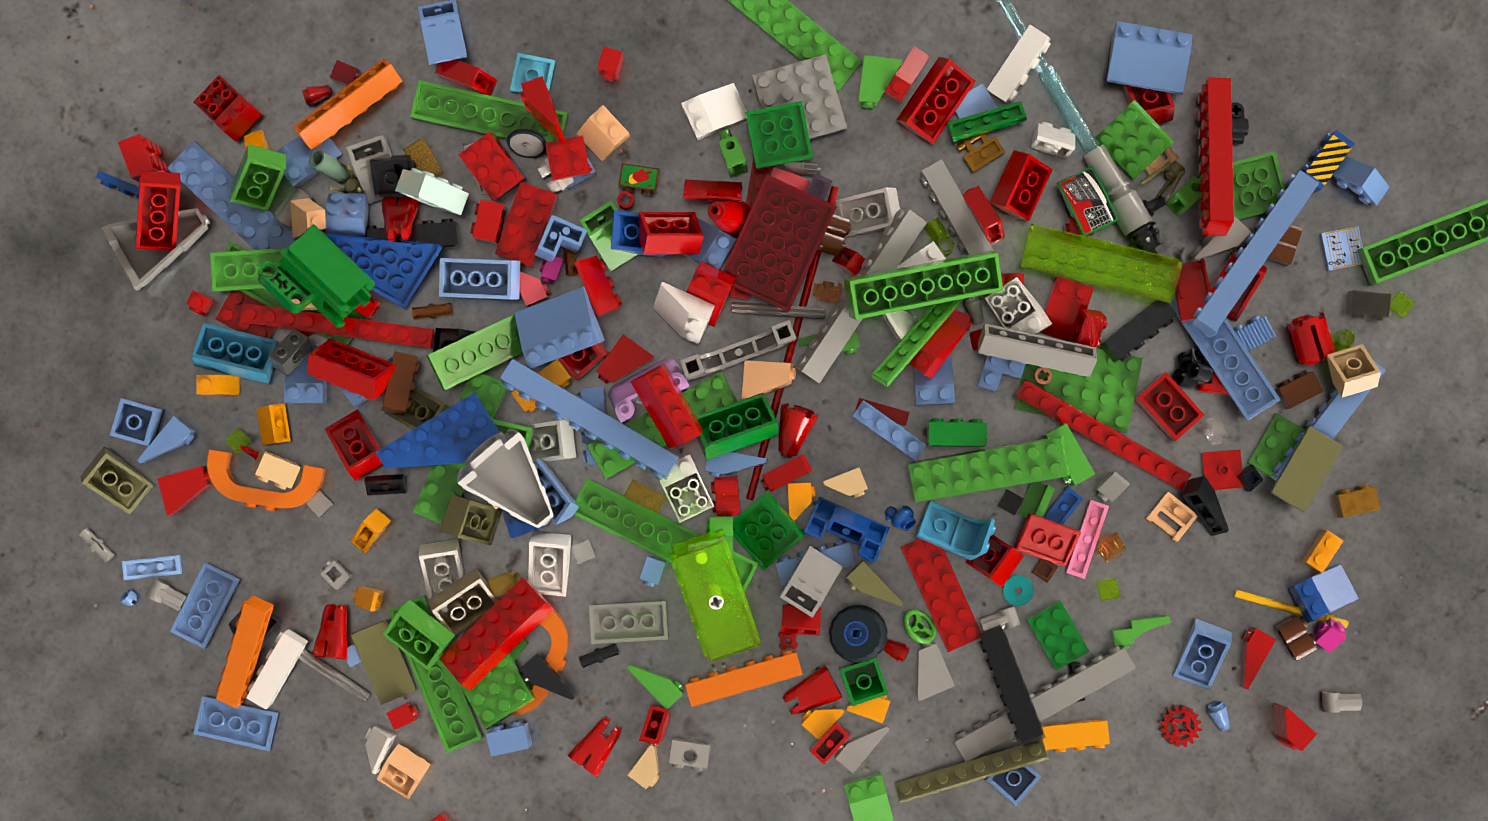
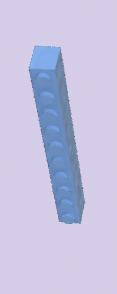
M1301 170L1296 176L1292 174L1287 180L1286 184H1288L1286 190L1283 188L1276 196L1278 199L1277 203H1271L1266 210L1267 217L1265 219L1261 218L1255 226L1258 229L1256 233L1251 232L1245 240L1247 246L1245 248L1241 247L1234 256L1237 258L1235 263L1230 262L1224 270L1227 273L1224 278L1220 277L1214 285L1216 288L1214 293L1209 292L1203 300L1206 303L1203 308L1199 307L1194 313L1193 317H1195V320L1192 324L1210 337L1218 330L1318 186L1319 182Z
M514 359L510 361L500 377L503 383L502 386L505 389L517 391L519 393L518 396L526 401H529V399L536 403L535 406L543 411L549 410L554 418L560 421L562 419L569 422L568 425L577 431L579 429L586 432L585 436L595 441V439H598L602 442L601 445L608 450L615 449L619 452L618 455L625 460L630 458L642 470L647 468L659 480H662V478L667 480L679 460L678 456Z

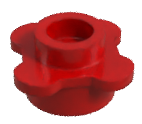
M779 632V648L781 650L786 648L796 649L798 647L796 642L797 634H782Z

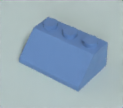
M536 459L534 464L554 515L551 520L557 525L571 518L579 508V505L548 465L541 459Z

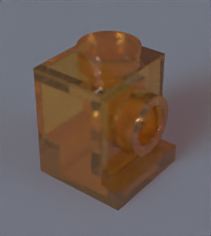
M823 281V284L815 283L813 295H816L815 300L838 304L842 284L838 283L836 287L833 282Z
M1117 532L1100 540L1098 545L1100 555L1107 562L1120 557L1126 550Z

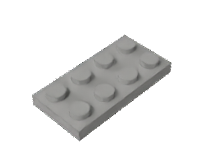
M666 601L589 605L591 644L668 640Z

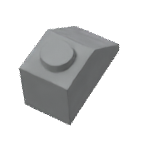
M1114 471L1109 472L1095 490L1098 492L1097 496L1101 500L1113 502L1130 483Z

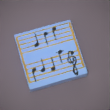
M1359 226L1320 234L1327 271L1362 265L1357 251L1363 248Z

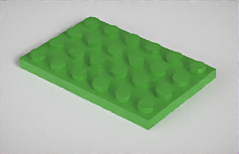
M1096 348L1097 362L1090 377L1048 368L1052 372V379L1044 385L1038 384L1034 380L1035 371L1041 367L1025 364L1018 389L1024 379L1114 430L1128 433L1143 358L1129 356L1123 362L1118 360L1114 363L1103 349ZM1040 371V375H1038L1039 380L1043 379V381H1046L1045 377H1048L1047 372L1043 373ZM1016 397L1015 410L1051 417Z

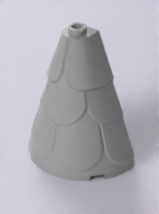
M198 208L178 211L176 248L172 251L136 249L137 220L108 224L102 227V230L137 292L150 283L164 268H167L183 251L186 252L208 230L207 225L210 222L205 213L201 215Z
M508 429L506 434L499 432L483 442L470 454L464 462L466 467L458 472L457 482L463 489L509 512L511 516L540 528L542 525L548 524L554 515L545 488L540 482L535 464L532 462L525 439L515 429Z

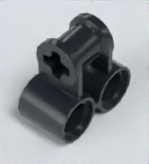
M1233 102L1232 144H1243L1245 136L1248 135L1249 122L1245 118L1242 104Z
M1197 346L1192 347L1188 352L1178 354L1179 368L1175 370L1172 377L1177 385L1192 389L1197 385L1198 381L1206 383L1211 380L1213 370L1210 366L1204 365V356Z

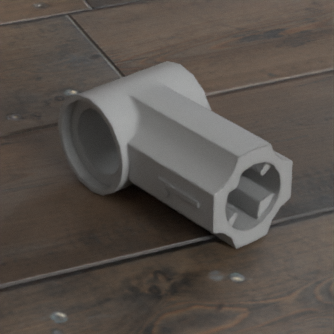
M157 578L154 579L146 594L151 600L158 603L162 602L177 611L181 610L187 598L186 595L171 588L168 583Z
M1014 606L1001 609L998 613L979 619L984 634L1000 627L1005 630L1021 624Z
M1322 692V712L1337 713L1340 711L1361 710L1362 698L1359 693L1340 694V692Z

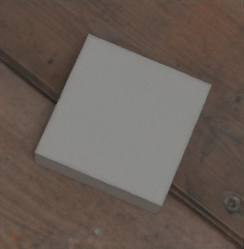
M321 490L306 503L318 517H321L334 505Z
M589 539L571 546L578 564L596 557Z

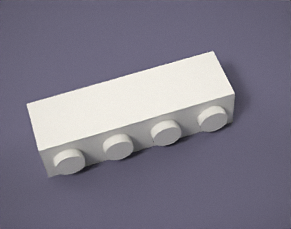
M1029 25L987 90L1006 103L1009 100L1013 101L1018 94L1016 90L1019 85H1024L1029 78L1027 74L1030 69H1035L1038 65L1040 54L1042 52L1045 53L1050 47V38L1032 25Z
M289 629L284 633L280 632L275 640L277 645L268 652L266 656L268 660L265 666L261 665L256 675H258V678L249 685L247 689L249 694L246 698L265 710L273 704L308 640Z

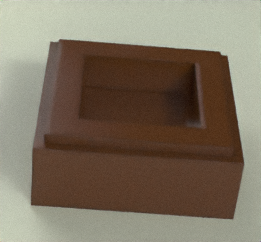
M1040 558L1031 573L1048 583L1058 566Z

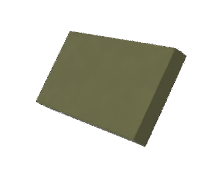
M1309 426L1270 492L1301 512H1306L1344 446Z
M387 619L351 633L380 705L417 690L400 648L383 636V633L389 626Z

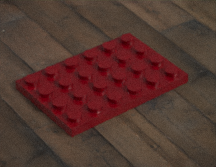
M767 174L723 271L736 277L733 284L734 287L789 312L837 206Z

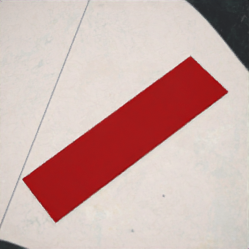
M862 398L858 399L856 409L864 400L895 423L906 426L910 412Z

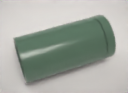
M316 150L311 155L310 165L332 180L342 183L348 178L349 172L346 165L322 150Z

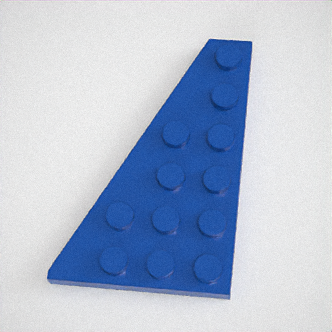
M324 233L375 282L374 292L403 309L407 306L443 247L440 244L401 240L389 241L388 239Z
M474 392L376 451V454L385 469L464 463L477 447L499 433V430L478 395Z

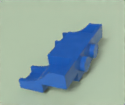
M819 497L804 532L821 540L825 531L860 546L858 556L875 563L890 527Z

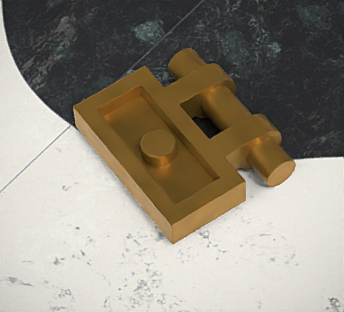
M992 131L962 139L956 145L959 152L965 148L969 152L963 156V159L972 173L1006 152L996 136L990 140L986 135ZM981 140L983 144L974 149L972 144Z

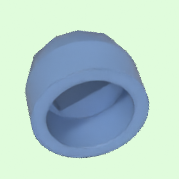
M127 589L120 597V602L127 606L134 605L132 603L133 600L137 601V595L131 589Z

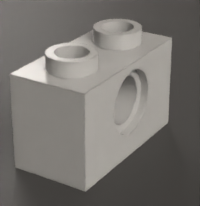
M673 738L669 763H672V767L684 768L685 765L692 766V770L703 771V768L707 769L711 744ZM691 750L695 753V758L687 760L684 757V753Z

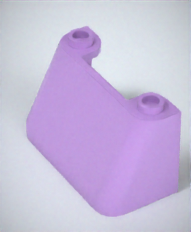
M665 358L610 388L608 396L622 424L632 420L631 417L635 410L632 399L638 396L630 381L665 363L681 392L690 389L687 380L674 359Z

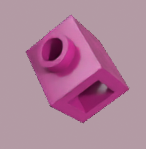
M1332 618L1322 622L1314 632L1315 642L1329 653L1346 639L1344 625L1339 621H1334Z

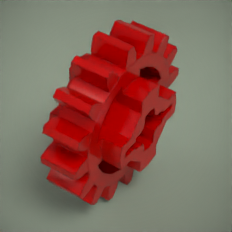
M1174 705L1173 711L1167 708L1168 714H1162V717L1165 718L1164 721H1159L1163 725L1159 731L1165 732L1162 738H1169L1168 743L1172 744L1175 742L1176 747H1179L1180 743L1184 747H1187V742L1194 744L1193 738H1199L1196 734L1197 731H1202L1198 727L1202 721L1196 720L1199 715L1197 713L1192 714V708H1188L1186 711L1185 705H1182L1180 709L1177 705ZM1183 713L1180 717L1173 718L1174 715ZM1190 720H1192V724H1193V728H1192V729L1190 728V724H1189ZM1174 721L1177 723H1181L1184 726V728L1187 729V731L1184 729H1180L1174 723ZM1168 723L1171 724V732L1168 730ZM1184 734H1187V735H1188V736L1185 737V738L1178 739V738H1180L1181 735H1184Z

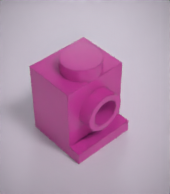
M555 256L553 262L543 261L540 267V272H542L541 281L549 284L552 281L557 283L565 263L564 259Z

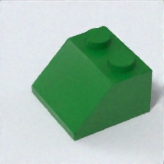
M876 657L866 662L852 663L839 668L852 706L889 694Z

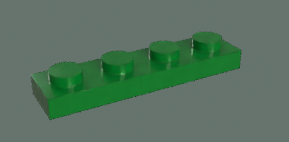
M1019 101L947 123L954 142L1027 121V116L1022 102Z

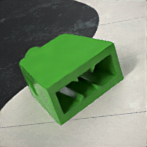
M729 129L721 131L719 133L721 140L718 143L730 178L747 173L746 159L737 136H732Z
M1199 174L1197 177L1192 176L1166 202V206L1177 217L1189 209L1202 195V192H1199V182L1202 180V174Z

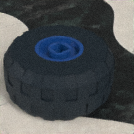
M852 605L840 610L831 622L829 629L830 643L837 655L849 662L869 661V659L877 657L887 643L888 630L884 619L877 611L868 606Z

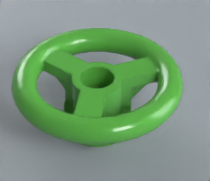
M913 609L904 615L903 625L910 638L921 644H929L935 639V624L926 613ZM914 615V622L909 625V618ZM921 617L928 623L930 629L925 627ZM921 635H927V636H929V637H928V638H921L920 636H921Z

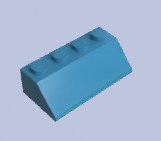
M203 323L191 357L195 367L269 384L274 367L268 355L278 346V341Z

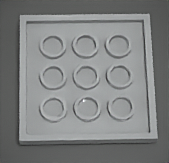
M826 54L752 75L761 109L802 101L810 139L847 129Z

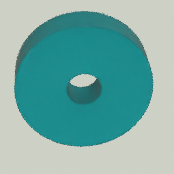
M1014 575L1006 581L1002 588V593L1008 603L1014 606H1023L1032 599L1034 588L1028 578ZM1016 587L1021 588L1020 594L1015 593Z

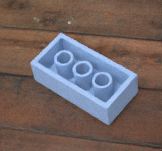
M440 258L439 297L519 299L520 261Z

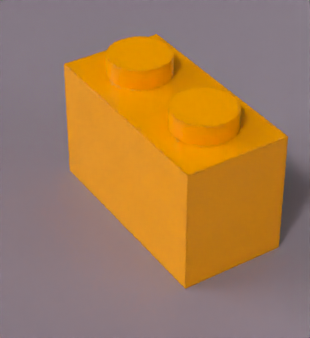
M1321 530L1301 562L1314 571L1323 573L1343 543V540L1328 530Z

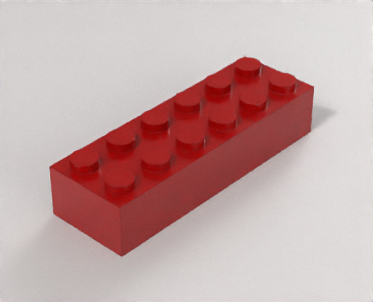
M522 577L439 660L462 686L471 691L554 608L530 582Z

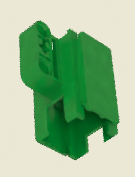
M314 224L291 244L289 248L286 247L280 252L282 258L277 264L274 265L267 262L262 264L259 269L258 281L287 310L291 313H299L312 303L337 328H341L345 324L343 319L360 304L364 307L369 303L371 298L369 291L373 290L375 282ZM270 272L272 276L267 277L263 273ZM298 299L301 303L294 304L291 300Z

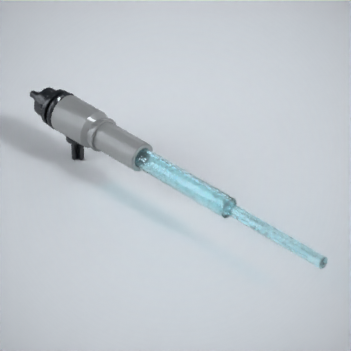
M999 0L1022 37L1027 28L1010 0ZM1040 54L1038 57L1040 59L1038 67L1041 72L1038 75L1086 154L1083 158L1088 167H1093L1118 216L1119 220L1116 222L1124 236H1127L1126 240H1132L1130 243L1131 247L1137 249L1141 256L1149 252L1157 265L1161 264V256L1156 250L1158 246L1163 244L1159 237L1160 230L1158 227L1154 229L1153 226L1156 225V222L1150 221L1153 220L1151 217H1153L1154 211L1166 205L1165 197L1159 195L1150 201L1142 200L1136 190L1130 189L1128 186L1130 182L1126 180L1122 171L1118 169L1105 145L1099 144L1053 65L1049 67L1043 55Z

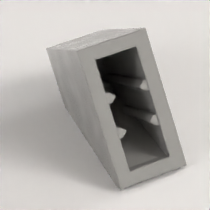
M936 642L921 644V648L917 650V698L919 701L955 686Z

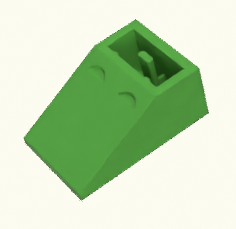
M612 200L579 220L584 229L587 230V234L610 271L638 255L611 249L613 211H618Z

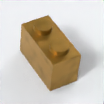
M1369 484L1357 486L1358 490L1351 491L1350 488L1339 490V494L1333 495L1338 517L1345 518L1380 510L1381 506L1376 487H1369Z

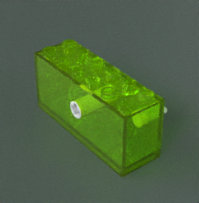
M723 529L672 545V552L669 553L671 564L676 572L677 581L682 589L686 606H688L704 657L708 656L711 663L761 646L760 636Z

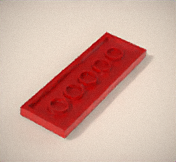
M920 538L901 546L900 548L947 652H951L981 638L980 628L944 549Z

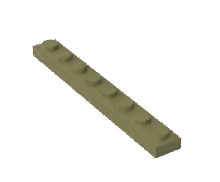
M1041 739L1026 746L1020 745L897 782L895 785L899 801L904 803L1045 761L1049 758L1045 743Z

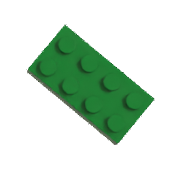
M764 393L695 416L703 429L702 434L696 438L706 460L779 435L778 422Z

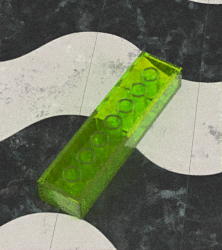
M1031 224L1020 267L1172 303L1182 269V260Z

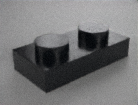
M403 474L365 476L364 482L367 495L406 493Z

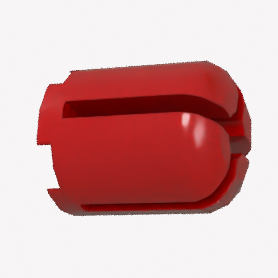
M1319 312L1320 316L1313 317V315L1309 316L1307 314L1293 319V324L1286 323L1297 359L1302 364H1318L1320 360L1326 361L1328 354L1335 353V347L1324 312Z

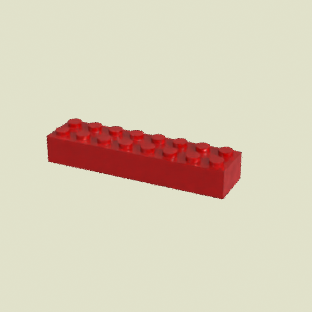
M1208 77L1205 84H1202L1201 93H1198L1197 98L1198 104H1201V110L1198 111V122H1201V127L1198 130V139H1201V145H1199L1198 156L1201 157L1199 174H1202V180L1199 182V192H1202V198L1199 201V210H1202L1199 226L1203 228V235L1226 236L1234 222L1231 78Z

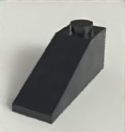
M1201 476L1189 479L1182 496L1211 536L1228 532L1229 528L1217 495L1207 478Z
M539 652L520 668L522 671L520 675L526 682L530 681L534 685L570 700L576 697Z

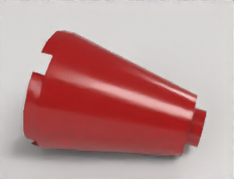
M715 201L708 208V216L721 231L733 238H738L751 207L744 201Z
M782 403L778 451L781 452V456L792 458V456L798 454L819 414H814L815 411L799 405H794L791 408L788 407L789 403Z

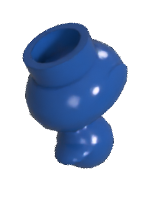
M904 505L898 511L892 506L885 510L886 521L892 520V524L896 528L908 531L916 523V520L913 518V510L909 506Z

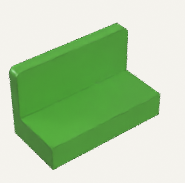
M1040 482L1030 483L1017 514L1024 518H1027L1028 513L1043 517L1055 488Z

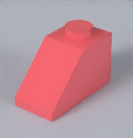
M773 167L771 176L807 192L809 180Z
M520 272V293L527 307L549 299L547 294L550 291L546 282L542 283L540 279Z

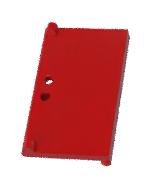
M685 179L683 198L706 199L707 202L718 200L741 201L742 182Z
M1205 259L1170 266L1181 322L1195 319L1193 317L1194 313L1199 307L1203 308L1206 303L1203 300L1211 292Z

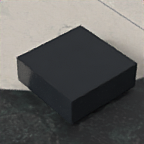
M1249 465L1237 476L1247 492H1251L1263 481L1254 465Z
M1007 489L997 506L1015 515L1024 498Z

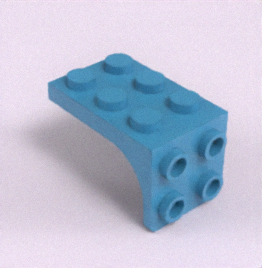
M930 500L927 503L916 537L966 559L973 560L986 554L990 546V543H988L989 538L993 535L996 525H994L995 519H974Z

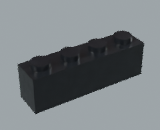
M1162 296L1101 343L1100 346L1114 363L1118 360L1123 362L1131 356L1129 352L1132 349L1137 351L1145 345L1144 340L1146 338L1152 339L1160 333L1158 329L1161 326L1166 328L1174 321L1172 318L1177 313Z

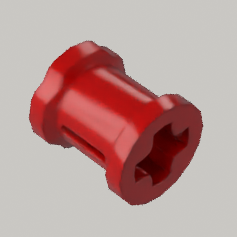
M622 191L617 197V203L621 209L630 210L635 204V199L632 193ZM627 196L628 199H631L628 201V205H625L624 202L621 203V201L624 200L623 197Z

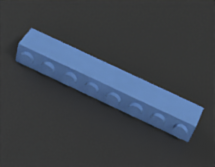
M1375 362L1376 366L1381 372V377L1386 370ZM1335 388L1329 395L1331 399L1328 403L1324 402L1318 409L1320 413L1316 418H1311L1306 426H1312L1333 440L1371 389L1341 397ZM1302 431L1296 437L1295 441L1297 443L1294 447H1289L1286 450L1283 461H1279L1273 467L1272 471L1274 472L1270 477L1275 481L1279 478L1305 432Z

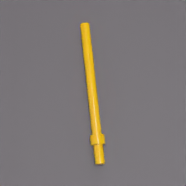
M1237 589L1234 593V597L1303 616L1297 606ZM1327 614L1316 619L1326 622L1329 618H1332L1334 621L1341 622L1345 628L1348 627L1349 623L1347 620L1334 617L1333 614Z

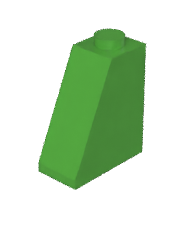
M864 55L858 104H862V107L873 108V105L877 106L886 88L901 67V59Z

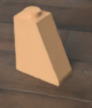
M309 198L290 201L293 238H300L313 224L321 231L326 228L325 209Z
M745 360L742 399L744 400L761 393L765 395L791 385L792 380H795L796 369L793 368L791 363Z

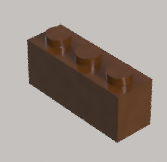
M394 352L392 363L396 364V368L386 386L381 411L404 415L406 410H410L412 399H408L409 393L414 392L416 381L412 380L413 374L418 373L420 364L416 362L417 356Z

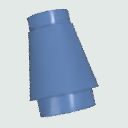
M1215 701L1209 704L1208 713L1219 730L1229 729L1230 724L1226 705L1222 701Z

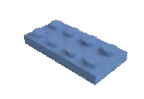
M204 562L170 632L205 649L240 579Z
M202 696L193 734L270 751L279 713L243 704L236 709L216 698Z

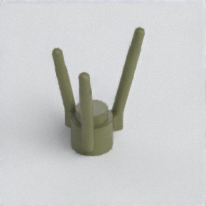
M1168 161L1162 168L1140 181V185L1166 170L1165 176L1168 181L1161 188L1157 196L1162 195L1171 182L1174 181L1166 196L1170 198L1180 179L1185 174V168L1177 161L1172 162V164Z
M349 164L346 167L351 179L346 181L345 187L329 186L330 190L344 194L363 193L361 185L356 180L357 177L354 175Z

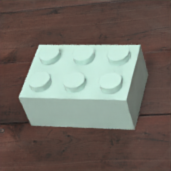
M411 168V171L402 170L395 190L436 209L458 215L462 214L469 193L462 191L463 187L459 185L449 184L448 180L440 177L436 178L432 173L422 172Z

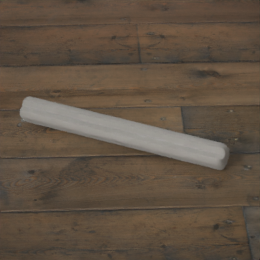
M732 302L731 311L733 313L824 319L826 316L825 308L791 306L790 311L787 312L772 304Z
M303 649L299 656L300 660L362 702L368 699L370 695L368 691L316 656H312V653L306 649Z

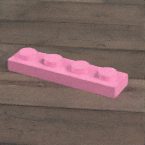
M1093 500L1089 501L1079 530L1081 535L1070 557L1065 573L1085 579L1109 508L1108 505Z

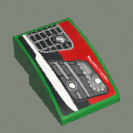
M1092 166L1057 182L1071 217L1074 218L1082 236H1086L1119 220Z

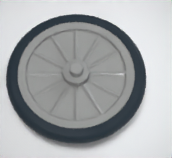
M518 129L511 132L507 137L508 147L519 156L535 158L541 156L546 151V140L535 131Z

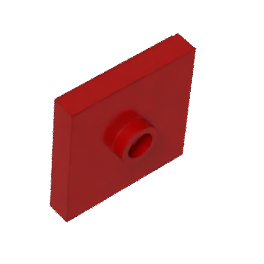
M1241 449L1201 453L1203 476L1207 478L1214 490L1244 488L1237 477L1242 472Z

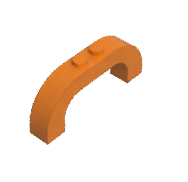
M209 450L207 469L215 488L229 499L245 502L244 506L256 508L257 504L263 505L265 510L275 511V508H294L304 505L321 489L325 478V468L304 465L299 485L290 492L282 493L247 487L237 483L231 475L230 463L232 453Z
M553 610L539 625L543 626L550 634L551 648L546 661L558 673V671H563L566 660L563 659L567 652L569 639L567 627L563 619ZM534 685L531 691L535 699L511 715H520L535 709L547 697L549 690Z

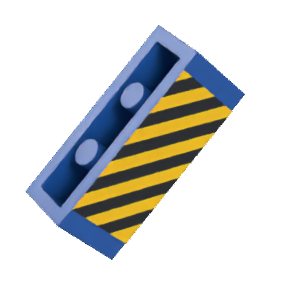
M1337 130L1333 133H1328L1322 140L1323 146L1313 152L1311 155L1312 161L1309 164L1306 163L1301 169L1302 172L1319 182L1314 190L1316 192L1322 190L1355 145L1354 142Z

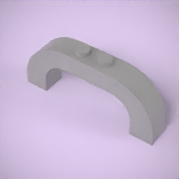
M790 320L774 325L768 331L707 354H696L680 360L686 379H696L779 349L795 341L796 336Z

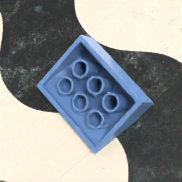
M1117 21L1112 33L1107 82L1182 95L1193 34Z
M585 287L515 313L522 352L529 369L605 341Z

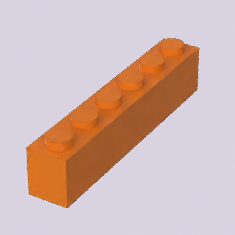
M383 58L292 128L310 150L318 148L324 140L334 136L344 125L350 124L353 118L364 113L374 102L380 101L386 93L396 89L402 80L391 63Z
M254 595L247 601L245 600L240 607L242 613L235 624L237 630L231 638L230 643L232 646L226 655L227 663L221 672L223 677L216 688V691H218L216 699L236 709L246 699L247 689L251 683L274 606Z
M792 649L780 652L781 656L774 657L773 654L762 657L763 661L755 663V660L747 661L740 668H737L736 665L725 668L726 672L719 674L718 671L707 673V677L702 679L699 676L689 678V682L685 683L691 707L803 675L796 651L792 652Z

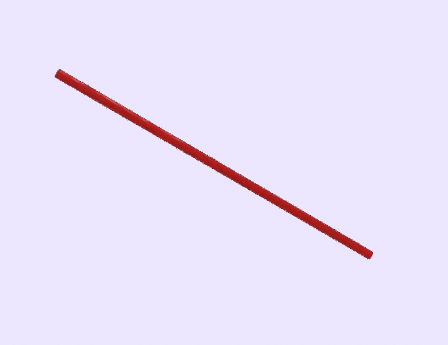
M831 186L827 202L833 205L836 201L838 187ZM817 250L809 267L799 306H807L822 252L820 250ZM803 317L795 318L793 331L796 340L788 344L783 363H791ZM784 387L776 390L771 409L775 418ZM770 438L761 442L757 457L765 458ZM763 465L754 467L746 499L754 500Z

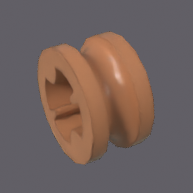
M1041 367L1034 373V380L1038 384H1047L1052 379V372L1048 368ZM1040 371L1043 373L1047 372L1048 377H1045L1046 381H1043V379L1039 380L1038 375H1040Z

